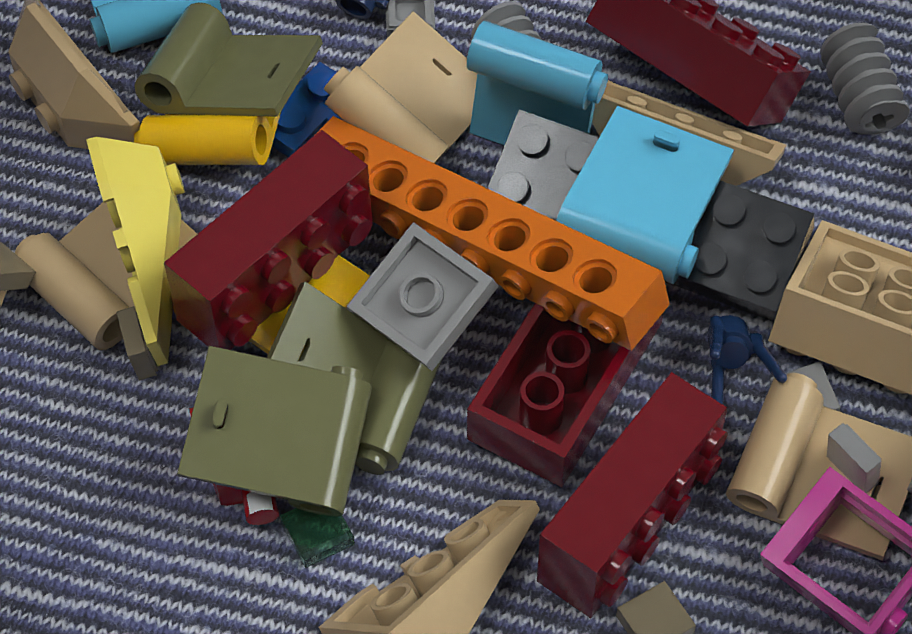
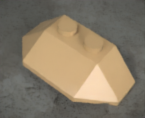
M24 0L9 48V56L14 70L9 75V79L18 96L23 101L29 98L36 105L34 108L35 113L44 129L49 134L56 131L68 147L88 149L86 139L96 136L134 143V133L140 130L139 120L121 101L40 0Z
M609 80L598 104L595 103L592 123L599 136L618 105L734 149L733 156L721 181L735 186L772 171L783 156L786 144L772 139L769 140L766 137L665 102L631 88L620 86Z

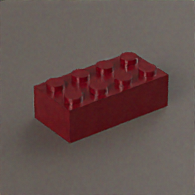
M597 0L585 21L747 127L781 123L811 72L798 64L801 57L790 48L779 43H774L771 47L757 38L760 31L752 24L737 17H733L732 21L717 13L719 5L713 0Z
M320 130L164 262L177 321L208 347L213 346L231 350L235 346L240 347L247 343L264 320L272 313L281 312L290 305L301 283L305 281L308 283L312 278L318 279L330 269L338 255L350 245L356 246L361 243L369 234L373 226L368 165L325 131Z
M535 303L467 408V440L563 487L662 324L663 314L631 351L613 341L611 343H604L595 338L587 328L570 320L560 321L550 315L544 307Z
M671 372L541 532L537 582L590 619L602 604L611 607L625 589L628 579L624 576L636 562L643 566L649 560L659 544L660 538L656 535L666 522L675 525L680 520L691 502V497L688 494L698 482L706 485L718 470L722 458L717 453L728 435V432L723 430L727 407Z

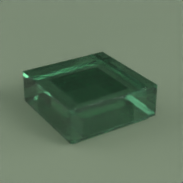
M298 508L280 515L281 525L305 568L355 545L354 535L343 516H325Z

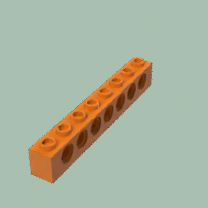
M332 116L320 129L368 165L372 220L380 225L390 236L400 239L414 222L492 277L512 297L518 300L526 298L544 307L554 318L560 321L570 320L587 328L598 340L604 343H611L613 341L631 351L670 305L661 270L335 116Z

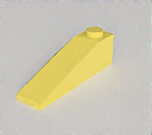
M97 136L86 139L103 202L107 203L116 229L120 228L119 230L112 231L124 266L127 272H132L133 275L127 278L146 345L157 366L167 364L173 301L164 262L175 254L179 248L182 214L176 195L185 193L178 167L176 163L166 165L162 153L157 146Z

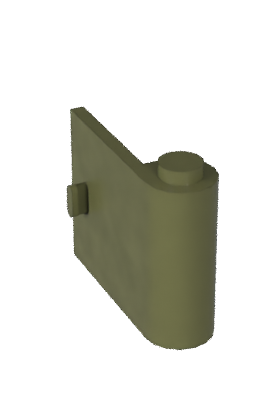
M193 3L185 9L136 79L134 85L135 92L139 100L147 108L162 114L278 117L323 42L320 35H232L225 16L217 8L206 3Z
M306 281L299 285L267 356L269 359L331 371L332 366H346L364 373L363 380L371 384L372 391L355 465L363 471L375 475H382L385 471H394L399 467L442 362L441 359L433 371L429 370L361 318Z
M209 346L177 475L179 477L287 499L291 506L315 514L335 517L342 516L345 510L372 386L363 380V372L351 367L332 366L331 371Z

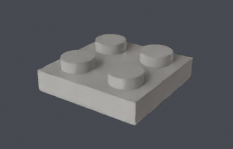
M413 222L347 307L379 333L433 371L499 285L492 277Z

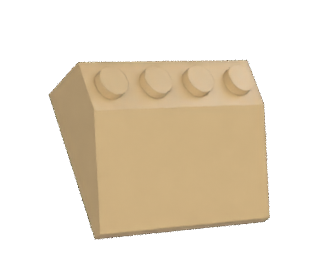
M822 220L785 288L768 341L782 346L791 354L798 356L807 355L831 364L842 373L849 375L857 374L879 382L895 393H908L912 395V252Z

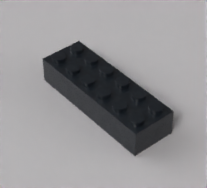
M519 109L487 189L556 221L568 192L599 137ZM720 180L694 231L691 245L699 248L694 267L688 278L679 275L676 282L671 285L774 322L785 288L798 266L813 232L814 213Z

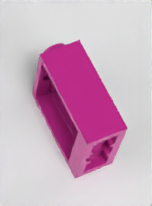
M829 467L760 553L763 566L852 634H896L908 617V614L902 608L912 597V567L868 622L793 566V563L840 504L912 556V526Z

